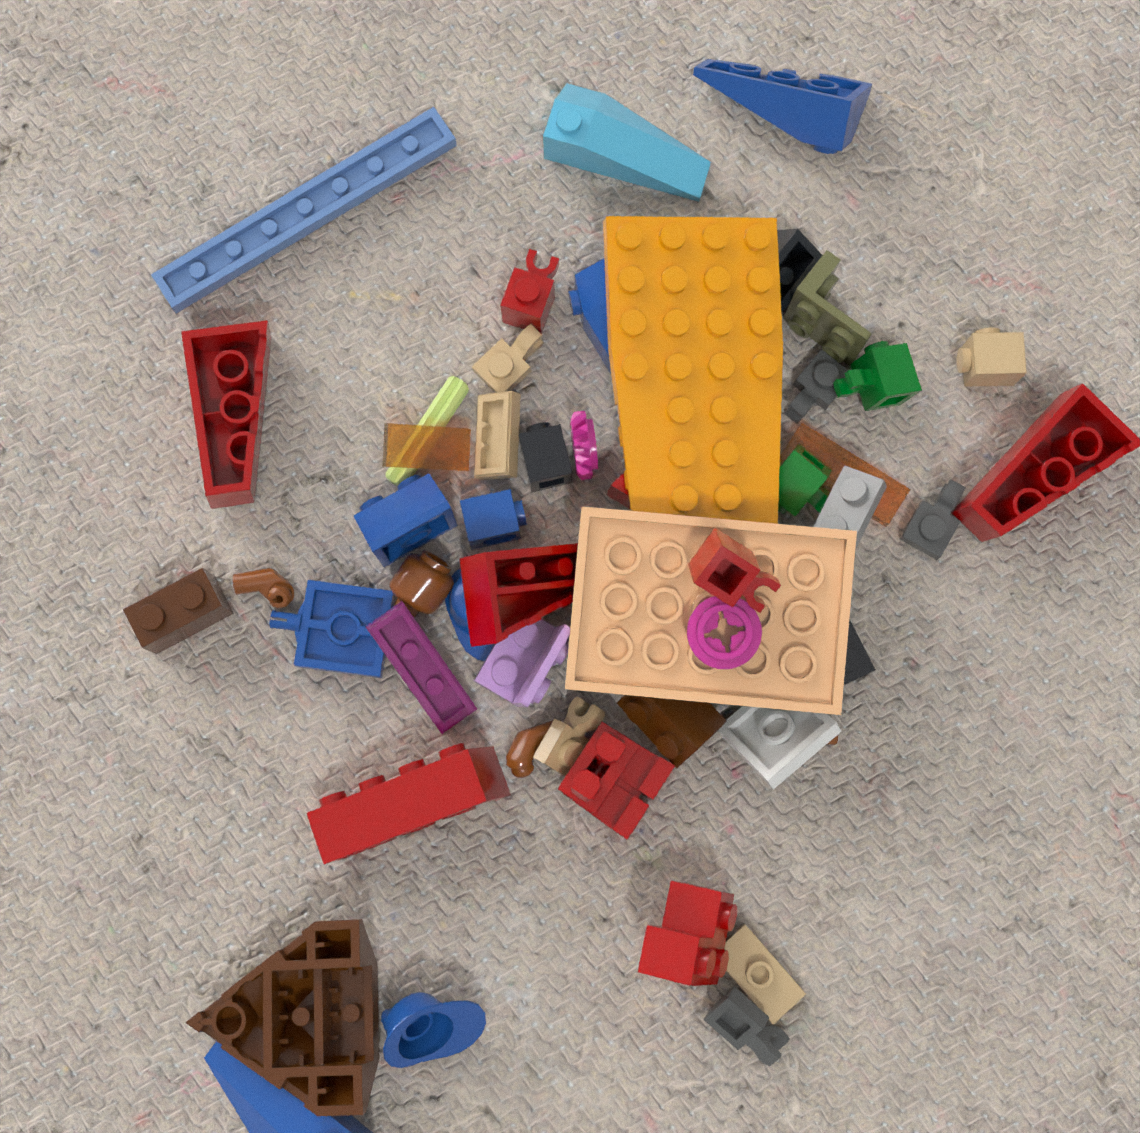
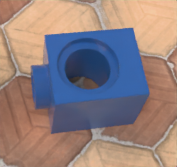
M511 489L460 500L471 550L521 539L519 527L527 525L522 500L513 502Z

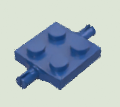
M308 580L305 599L298 610V614L272 610L270 617L278 620L270 619L269 625L271 629L295 631L297 647L294 666L382 678L386 655L369 633L366 626L393 608L395 595L390 590Z

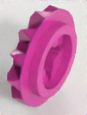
M576 411L570 418L575 470L581 480L592 479V470H598L595 430L592 418L587 419L585 411Z
M715 596L710 597L695 608L688 620L687 640L690 648L700 661L716 669L737 668L748 662L759 648L762 637L760 619L756 611L741 598L732 608ZM722 611L723 618L726 619L728 625L744 627L743 631H738L737 634L730 636V644L728 645L730 652H726L725 646H722L720 639L704 638L705 633H710L711 630L718 627L717 620H719L718 612Z

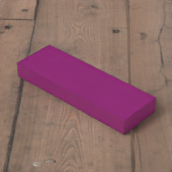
M402 601L366 626L369 633L441 734L477 710L475 704Z

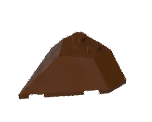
M363 920L315 921L303 930L302 934L290 944L276 951L222 993L221 997L209 1007L198 1012L185 1022L197 1032H204L220 1043L224 1051L278 1089L284 1088L305 1103L303 1106L316 1116L366 1114L380 1055L378 964Z

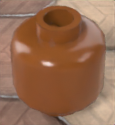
M423 550L421 554H409L389 584L392 593L397 597L394 604L397 605L402 601L413 617H416L419 612L435 614L454 585V579L450 574L452 567L440 557L426 550Z

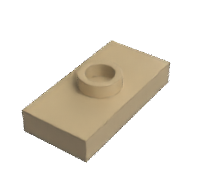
M514 391L478 395L474 478L480 480L517 478L521 394Z
M743 923L726 939L724 950H728L729 953L726 972L751 1001L769 1016L768 1020L774 1025L806 993L746 924Z

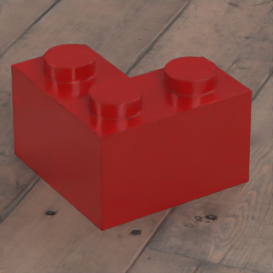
M671 880L662 926L647 925L638 973L689 986L717 985L719 977L722 978L725 975L728 966L729 953L724 948L727 932L733 930L737 919V905L733 904L735 894Z

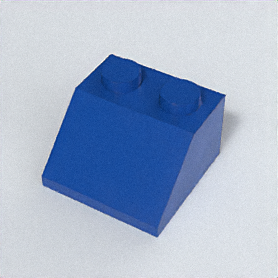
M429 473L423 477L413 475L405 479L397 486L398 491L385 498L380 495L369 499L360 506L361 511L353 515L369 547L383 567L390 565L458 526L448 501Z

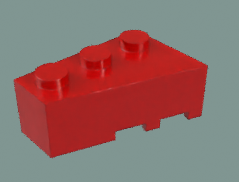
M578 543L483 552L459 558L471 647L497 644L508 638V635L525 626L532 625L541 620V617L572 603Z

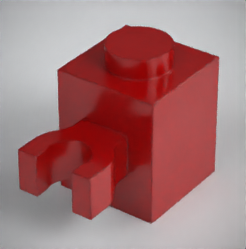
M529 249L526 256L527 271L514 267L500 304L502 322L521 329H525L528 325L532 324L542 334L555 300V282L552 278L556 275L560 264L559 258L551 256L548 267L539 269L534 265L537 260V251Z
M717 528L712 530L688 563L694 584L732 608L741 596L744 595L748 605L761 613L765 608L763 599L754 595L755 590L760 586H767L774 592H777L781 586L778 578L768 572L761 571L751 550Z

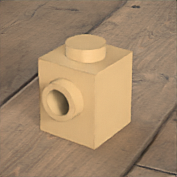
M989 327L972 333L957 352V370L959 373H963L964 387L1014 386L1027 373L1024 332L1001 333L999 328Z

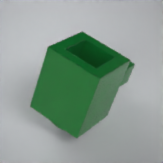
M888 341L876 342L865 347V354L850 364L852 370L844 373L846 378L836 379L833 382L837 398L859 393L865 411L899 406L922 391L907 343L889 346Z
M800 443L781 464L779 469L778 512L785 514L788 511L794 517L807 502L819 513L821 512L830 494L821 485L832 472V469Z

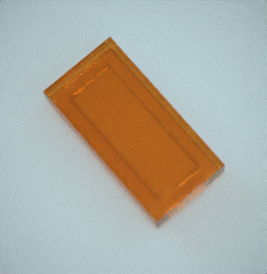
M384 423L382 466L469 471L471 429Z

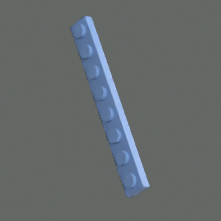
M432 107L154 272L151 276L171 308L177 314L457 146L456 138L435 107Z

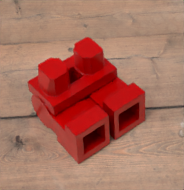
M601 722L563 779L558 790L628 841L649 808L648 804L639 799L640 795L653 802L672 773L675 765L662 757H658L619 731Z

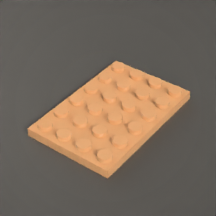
M581 507L565 689L841 715L857 531ZM714 528H717L751 550L761 571L775 576L781 584L777 592H774L767 586H760L755 590L754 595L763 599L765 608L761 613L756 611L762 627L761 642L758 650L748 662L733 669H716L704 664L695 656L687 640V626L691 614L701 602L713 597V595L694 584L688 563ZM742 595L741 599L746 601L744 595ZM722 611L718 612V627L711 630L710 633H705L704 638L720 639L722 646H725L726 652H730L728 646L730 644V636L737 634L738 631H743L744 627L728 625L726 619L723 618Z

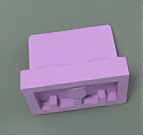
M541 619L508 635V638L494 644L473 681L517 707H528L530 703L533 704L534 702L538 704L551 684V680L546 678L552 665L555 666L556 663L561 665L568 655L570 627L566 624L554 627Z

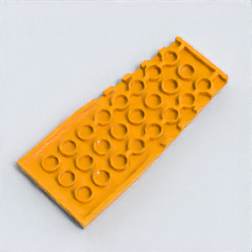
M606 216L603 221L608 352L615 405H618L620 421L618 432L620 447H623L626 469L624 471L625 488L628 489L631 511L778 524L783 332L777 218Z

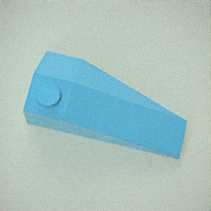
M567 83L554 100L543 134L544 159L697 202L700 201L711 162L607 94Z

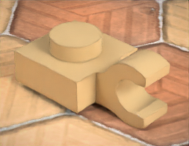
M530 324L518 335L511 346L501 338L472 366L473 372L494 393L512 391L532 372L531 367L525 361L544 344L541 340L543 335Z
M575 697L569 705L564 721L553 720L533 758L557 773L566 776L589 742V739L584 736L585 733L596 729L604 719L605 711L594 704L589 707L590 704L579 697Z

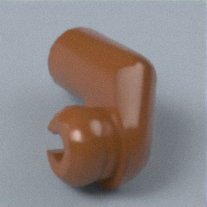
M265 568L236 573L232 576L236 595L259 591L270 601L269 604L275 608L287 607L293 601L294 589L292 584L275 569Z
M553 720L522 730L516 734L506 754V765L511 768V773L515 777L524 778L533 772V756Z

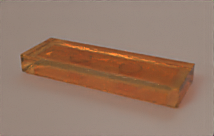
M801 422L780 455V462L783 463L800 443L832 469L827 480L821 485L829 492H831L844 465L885 480L887 488L872 519L887 527L911 489Z

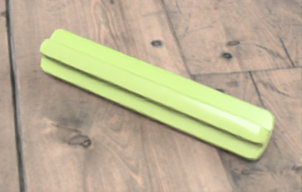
M450 376L386 471V478L395 486H398L402 481L416 473L469 392L468 385L463 380L455 376Z

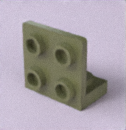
M826 250L797 287L783 319L788 322V326L795 334L802 338H811L822 346V350L838 363L844 362L851 366L850 364L856 360L870 338L871 333L827 301L831 296V290L839 280L834 273L841 259Z

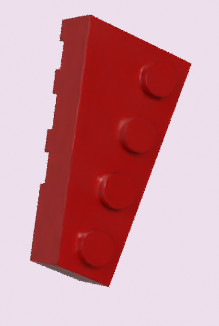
M268 320L181 331L207 501L211 509L254 503L271 348V333Z
M1083 383L1061 393L951 513L981 542L1001 537L1046 508L1053 501L1080 486L1081 483L1096 473L1105 470L1127 453L1140 447V438Z
M459 743L439 751L440 760L426 765L424 759L416 760L399 767L400 776L386 781L384 775H380L359 783L360 792L348 797L345 791H340L319 799L321 807L306 814L323 864L348 858L395 840L397 836H404L436 824L435 821L464 814L476 809V805L495 800L498 801L511 796L494 746L466 749L464 743Z

